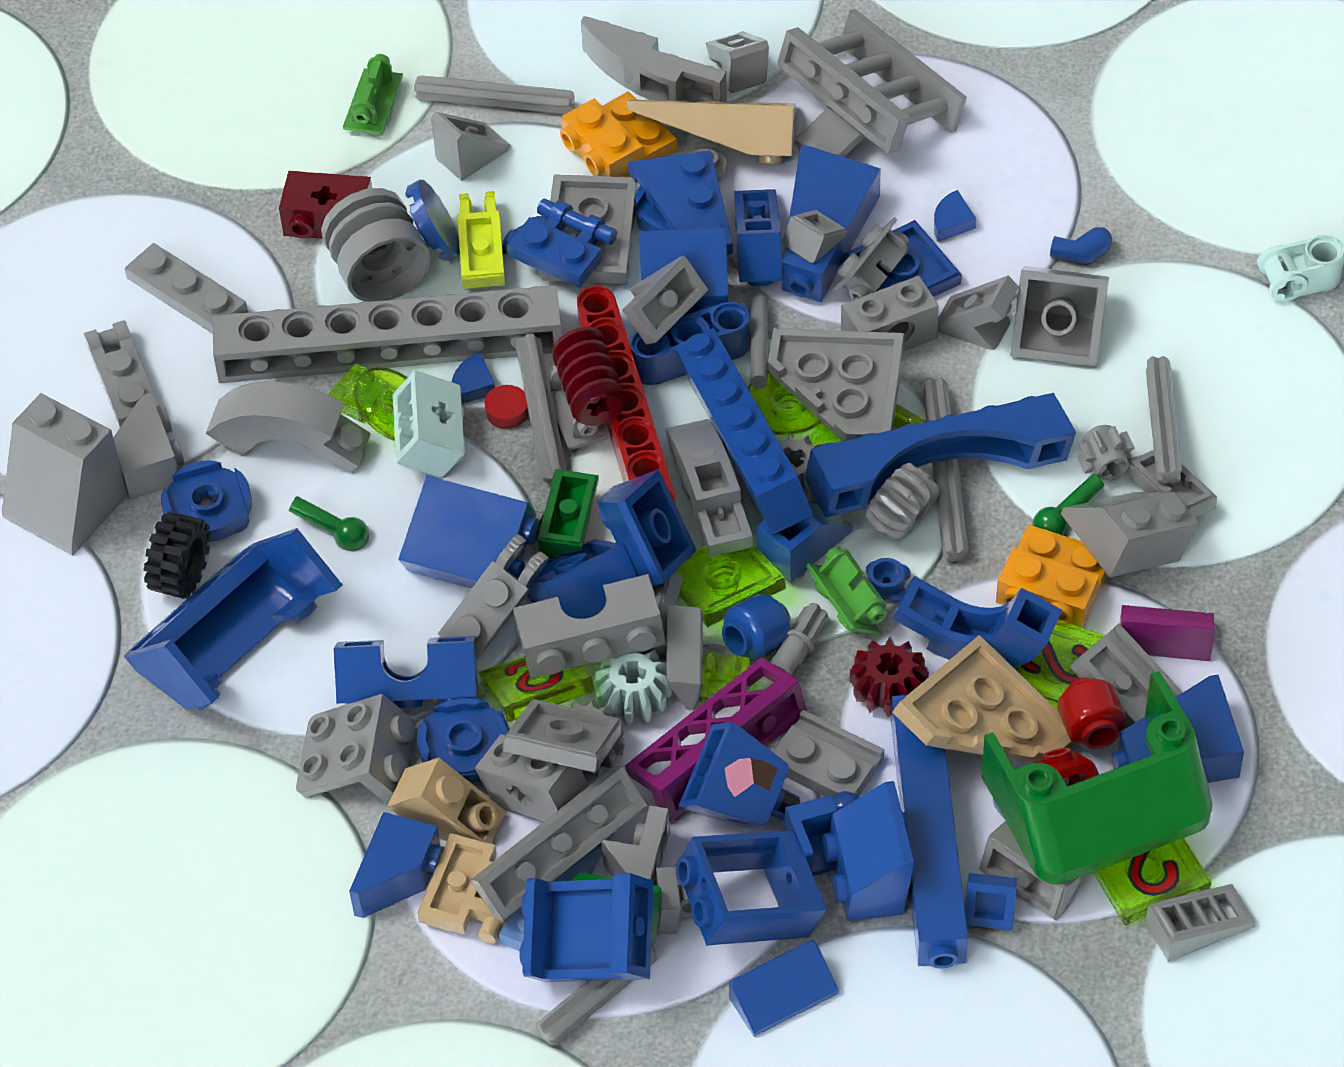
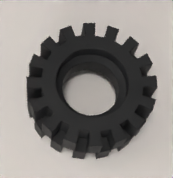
M171 511L161 516V522L158 521L155 525L156 533H152L149 539L151 547L146 549L145 554L148 557V561L144 563L143 571L147 572L144 576L147 589L182 599H187L190 593L195 592L196 582L200 583L202 579L201 570L206 568L205 556L209 554L210 546H207V543L211 540L210 533H207L210 527L205 520Z

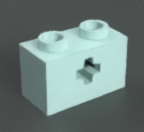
M414 370L393 393L396 464L443 478L455 464L462 461L467 448L463 435L464 406L461 404L460 385Z

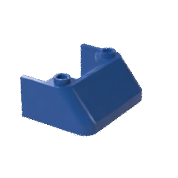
M298 528L255 542L238 553L130 648L124 655V658L137 673L186 710L197 707L201 711L219 698L221 693L217 688L222 683L220 677L276 626L292 618L296 623L302 621L318 607L314 600L321 595L337 591L343 584Z

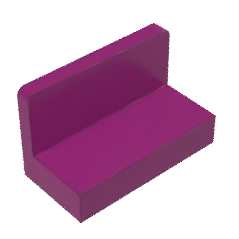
M1122 605L1120 625L1149 656L1200 661L1211 660L1215 636L1214 613Z

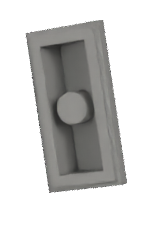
M828 107L795 138V144L799 152L804 144L846 157L865 136Z
M670 605L667 608L666 679L668 685L685 708L694 710V707L697 706L702 687L703 611L699 607Z
M1006 821L988 836L979 869L988 875L1018 878L1016 894L1056 921L1062 916L1083 878L1082 876L1063 884H1050L1038 878Z

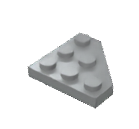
M773 328L768 358L769 373L842 441L859 438L868 433L877 434L890 431L894 428L905 347L904 333Z

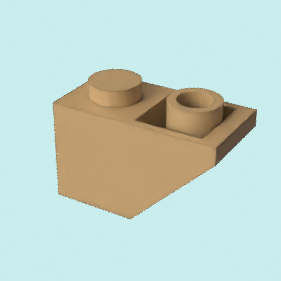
M441 758L405 768L387 806L401 817L436 825L438 827L439 839L445 841L448 840L450 833L492 844L506 814L504 809Z

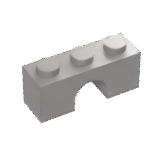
M646 574L603 585L606 605L600 613L586 619H576L566 615L561 609L558 597L513 608L530 679L666 645L661 614L649 575Z

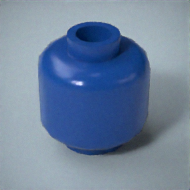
M756 594L728 609L724 616L722 627L723 640L727 648L735 655L746 660L756 661L779 649L782 642L788 636L787 632L791 629L790 614L783 604L770 595Z

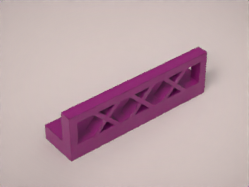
M761 657L625 765L626 772L629 777L652 792L656 807L669 809V822L672 823L687 811L678 806L713 724L733 722L764 746H768L799 720L802 710L807 711L799 680ZM763 676L774 682L765 690L749 691V688ZM740 706V710L731 717L715 718L716 714L723 708ZM706 733L705 738L699 743L681 746V741L689 735ZM671 761V765L657 776L646 770L655 762Z

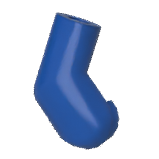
M1095 227L1076 240L1054 236L1050 248V257L1081 264H1090L1111 248L1112 235L1104 227Z

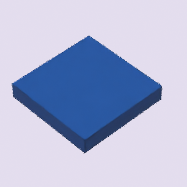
M916 220L892 230L894 233L901 232L908 237V252L890 273L886 272L880 265H876L887 276L877 291L916 276H920L933 297L961 284L962 274ZM861 245L844 253V261L853 252L859 256L865 247Z

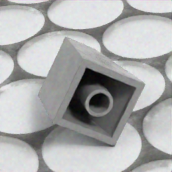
M40 393L12 422L2 516L11 523L73 556L128 494L112 430Z

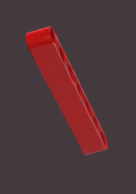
M597 285L584 288L577 297L579 327H593L603 333L604 344L608 347L609 357L613 361V369L617 372L618 382L623 390L620 400L623 402L624 410L617 418L606 423L623 482L659 469L676 505L675 492L616 298L607 287Z

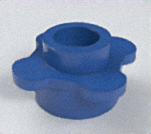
M880 558L866 566L868 580L882 599H890L894 603H899L906 590L904 588L905 581L911 576L910 569L893 558Z

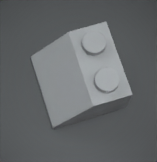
M1024 266L1020 274L1010 356L1097 367L1110 277Z
M1131 492L1064 507L1061 512L1063 518L1109 578L1180 561L1199 525L1197 519L1175 492Z

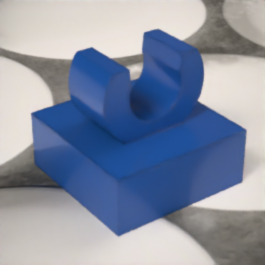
M969 873L965 905L966 924L969 926L1012 930L1018 878Z

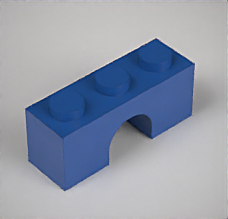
M476 636L429 638L427 642V666L414 675H402L389 667L384 654V640L337 642L333 648L336 704H350L384 694L389 700L394 701V704L399 708H416L422 706V700L441 699L442 703L459 697L474 698L477 697L479 691Z

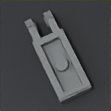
M519 534L513 537L499 554L497 560L490 563L437 634L440 637L476 636L478 660L513 615V608L519 607L532 590L529 588L544 568L549 557L541 551L529 560L519 578L515 577L507 569L523 551L526 540Z

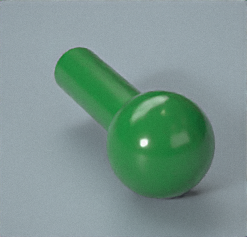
M1091 474L1057 507L1050 506L1040 509L1033 518L1032 526L1064 536L1068 530V523L1061 515L1063 508L1089 502L1105 487L1103 481L1097 475Z
M299 496L294 498L289 507V512L334 535L336 544L343 550H359L369 541L370 533L368 526L357 517L340 519Z

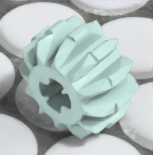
M656 650L645 655L642 652H634L601 662V670L596 671L594 676V688L597 690L596 701L600 708L611 704L612 709L615 711V717L618 718L624 715L625 721L629 726L633 722L634 717H641L649 723L652 718V712L664 714L666 700L671 699L673 690L667 683L666 662H659Z

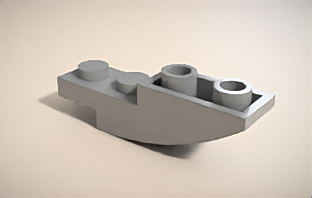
M583 16L581 19L583 51L606 75L635 94L648 100H686L693 103L697 101H727L726 71L661 52L658 48V38L646 33L637 32L587 16Z
M704 419L666 428V435L687 499L691 500L709 557L752 548L753 535L741 503V490L723 443L711 421Z

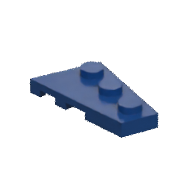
M711 150L628 162L629 175L635 183H640L646 192V199L653 208L657 207L667 221V228L669 230L725 228L727 255H733V242Z

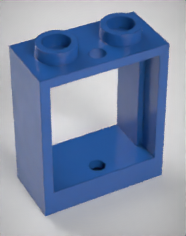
M794 830L695 836L691 838L675 865L677 879L684 886L692 907L693 921L700 928L706 946L809 938L827 911ZM764 869L779 907L728 911L714 873Z

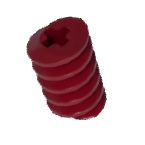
M579 327L560 337L553 347L552 358L557 368L558 376L561 379L562 388L566 394L573 418L578 423L586 426L602 425L617 418L624 410L623 402L620 400L623 390L618 382L617 372L613 369V361L609 357L608 347L604 344L603 333L597 328Z

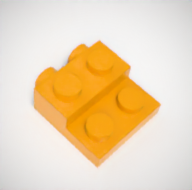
M629 91L604 105H601L594 98L561 116L562 129L560 130V138L564 146L570 152L575 151L584 160L586 167L594 176L630 177L628 162L665 157L678 150L677 138L661 122L626 109L627 100H637Z
M1028 524L1018 547H1013L997 581L996 603L1001 605L1007 604L1022 587L1062 609L1056 625L1068 626L1082 631L1107 574L1082 541Z

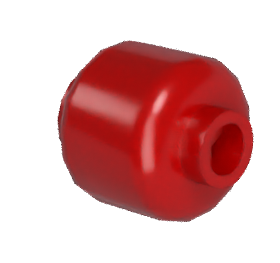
M1080 678L1072 682L1059 697L1057 709L1068 737L1073 743L1089 749H1101L1109 746L1119 737V733L1124 728L1126 716L1116 691L1109 682L1097 678Z

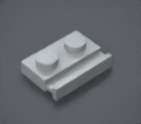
M1119 623L1070 666L1079 678L1106 680L1114 687L1126 716L1125 728L1145 717L1151 673L1160 671L1175 697L1182 693L1177 685Z
M802 710L795 726L792 725L773 752L788 763L789 771L786 778L823 796L831 795L832 797L842 791L853 792L860 796L873 777L874 770L878 764L884 761L885 749L810 712Z

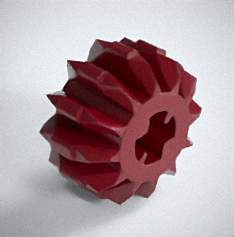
M890 636L885 645L881 646L871 639L867 651L857 650V654L854 657V665L850 669L849 681L852 683L856 702H866L869 714L878 708H882L889 718L891 715L892 696L909 695L929 678V672L927 667H925V659L922 652H912V646L909 641L896 646Z

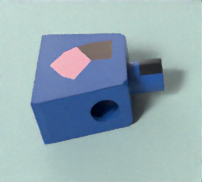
M727 722L711 726L678 807L741 827L754 828L764 827L771 815L784 821L785 807L800 804V797L782 788L789 771L788 763L733 722Z

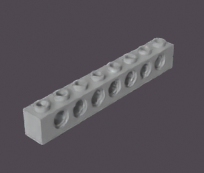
M557 285L212 316L213 357L219 383L460 362L479 352L483 359L518 356L516 340L524 337L527 333H533L535 337L540 338L543 354L552 353L554 345L562 337Z

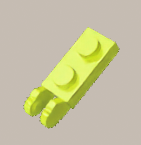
M495 191L485 192L484 208L486 212L472 213V202L469 198V193L459 194L460 214H457L463 289L505 285L500 213L496 211Z

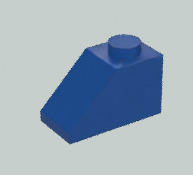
M383 812L349 890L354 916L367 917L425 891L431 874H434L444 847L440 846L438 827L436 825Z

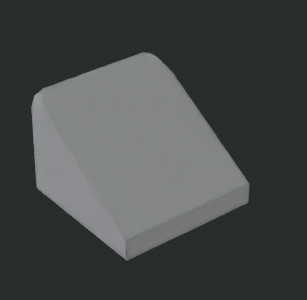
M813 210L791 216L782 239V244L810 263H814L846 236L847 230L819 211Z

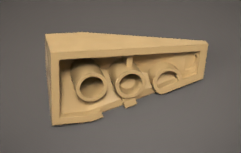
M673 100L626 101L627 110L748 155H759V163L784 164V156H792L794 152L797 103L742 102L729 104V102L697 101L696 103Z

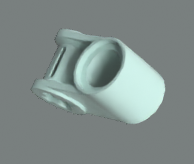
M1317 235L1310 239L1286 245L1272 246L1261 253L1258 257L1257 265L1260 272L1267 275L1271 284L1269 291L1275 301L1287 302L1297 297L1330 291L1340 284L1342 277L1344 246L1334 236Z

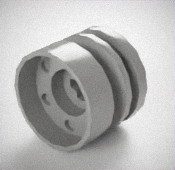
M370 188L350 194L335 204L324 219L321 228L323 242L330 251L332 259L338 265L339 273L348 290L356 299L373 302L400 297L414 288L426 275L431 262L429 249L420 232L413 225V219L407 212L404 202L395 192L384 188Z

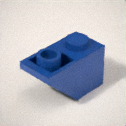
M808 500L813 516L772 535L765 521L757 526L758 559L790 584L807 570V563L814 564L853 531V525L840 515L825 518L815 500Z

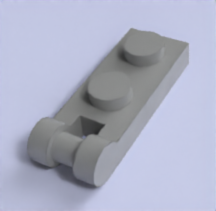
M125 320L113 323V328L99 333L96 329L83 333L88 351L119 427H121L143 394L151 392L157 409L160 408ZM119 345V350L105 354V348Z

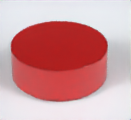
M501 385L495 387L485 397L486 417L496 427L513 428L522 424L528 417L525 392L517 386Z

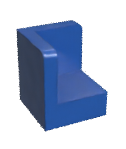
M831 795L785 807L783 831L794 830L813 876L835 870L834 862H826L822 844L823 834L830 831L832 814L837 811Z

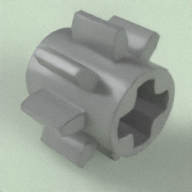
M1099 425L1085 433L1082 439L1083 442L1078 445L1082 453L1077 456L1085 474L1093 471L1102 480H1112L1122 476L1130 466L1129 461L1133 459L1130 452L1135 449L1128 432L1125 431L1119 434L1116 426Z

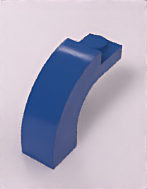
M914 576L907 585L892 619L929 639L930 641L926 649L948 660L980 635L1012 667H1017L1033 660L1045 648L1062 609L1022 587L1003 606L994 608L978 607L964 603Z

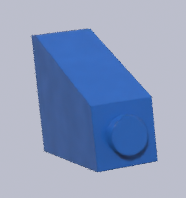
M1219 674L1208 676L1175 698L1194 728L1207 782L1211 783L1240 778L1244 750ZM1145 717L1120 732L1118 751L1112 752L1113 769L1152 755L1145 740L1149 724Z

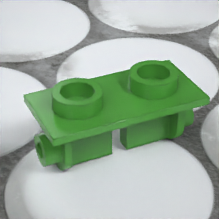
M379 53L368 60L367 68L363 69L344 121L343 130L383 135L403 79V73L392 72L388 56Z
M836 546L826 553L827 561L823 565L806 564V568L816 580L814 583L816 589L822 596L830 600L838 612L837 618L847 630L852 633L860 632L880 636L882 632L876 624L886 618L887 612L885 609L887 604L869 580L863 579L855 588L854 585L863 576L864 572L848 550H842L841 547Z

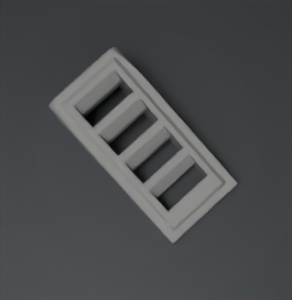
M1233 884L1174 897L1152 904L1147 908L1145 921L1167 961L1255 927L1256 923ZM1228 901L1237 917L1228 919L1220 904ZM1211 908L1218 922L1211 923L1204 910ZM1195 914L1201 926L1194 927L1188 916ZM1179 920L1184 930L1177 931L1173 922Z

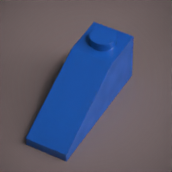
M776 189L734 191L739 282H747L751 286L760 287L770 285L773 281H782L781 231Z

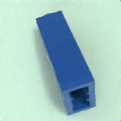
M804 144L802 145L799 152L789 221L791 216L817 210L843 226L847 233L839 243L814 263H810L787 247H784L782 290L798 297H806L822 303L838 274L837 270L844 263V253L850 251L880 198L881 168Z

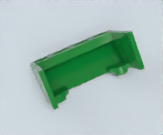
M1160 671L1150 674L1145 718L1149 723L1145 740L1152 755L1076 784L1066 786L1059 772L1052 766L1044 763H1031L1014 769L994 732L984 735L981 777L1032 870L1041 880L1050 884H1063L1198 833L1209 824L1213 804L1196 734Z

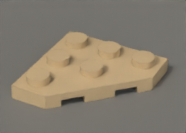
M980 635L901 700L892 711L926 746L983 755L984 735L994 732L1008 759L1034 763L1044 760V753L1058 748H1067L1072 743L1058 710Z

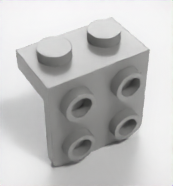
M384 694L313 715L307 725L296 791L303 797H309L360 782L388 805L405 768L409 767L416 721Z

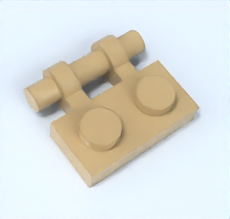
M450 833L417 912L419 923L465 934L470 920H478L482 922L478 938L485 943H496L500 930L507 922L508 917L504 921L495 919L483 899L479 898V893L470 881L495 861L497 853L494 844Z

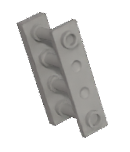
M856 9L849 11L842 35L819 43L799 27L787 30L777 61V65L886 154L900 150L908 125L930 117L949 132L956 131L967 96ZM848 51L859 60L845 65L834 55ZM876 73L887 83L873 87L861 77ZM904 95L915 105L900 109L889 99Z

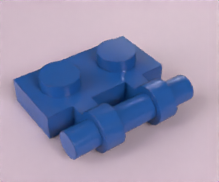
M543 198L537 206V213L548 219L542 223L529 217L507 244L508 256L581 288L603 260L602 248L595 246V244L599 240L612 245L616 240L618 232L616 229L605 225V220L595 215L586 217L573 211V207L559 200L554 203ZM567 226L579 231L580 234L574 237L563 232V229Z

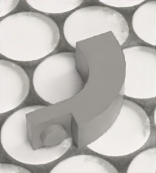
M274 381L249 383L226 393L218 400L206 431L208 436L241 456L257 444L265 441L281 440L293 442L309 448L348 473L353 472L360 466L371 433L341 414L344 403L312 388Z

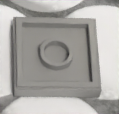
M533 699L505 735L503 752L596 772L619 738L622 720L616 717Z

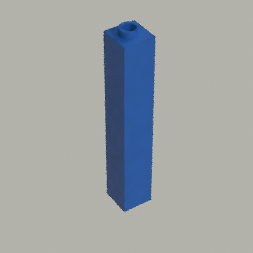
M907 695L892 696L891 728L899 801L914 859L909 892L917 965L932 966L940 969L949 968L956 964L967 962L968 933L946 749L926 746L897 718L892 711Z

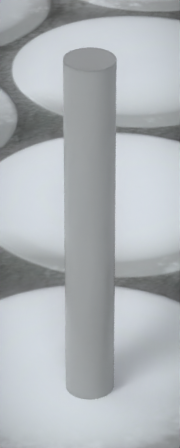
M756 295L751 299L750 384L755 389H763L768 384V300L763 295Z

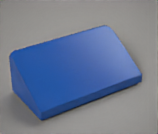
M810 940L729 982V1000L753 1037L839 994L836 982L814 940Z

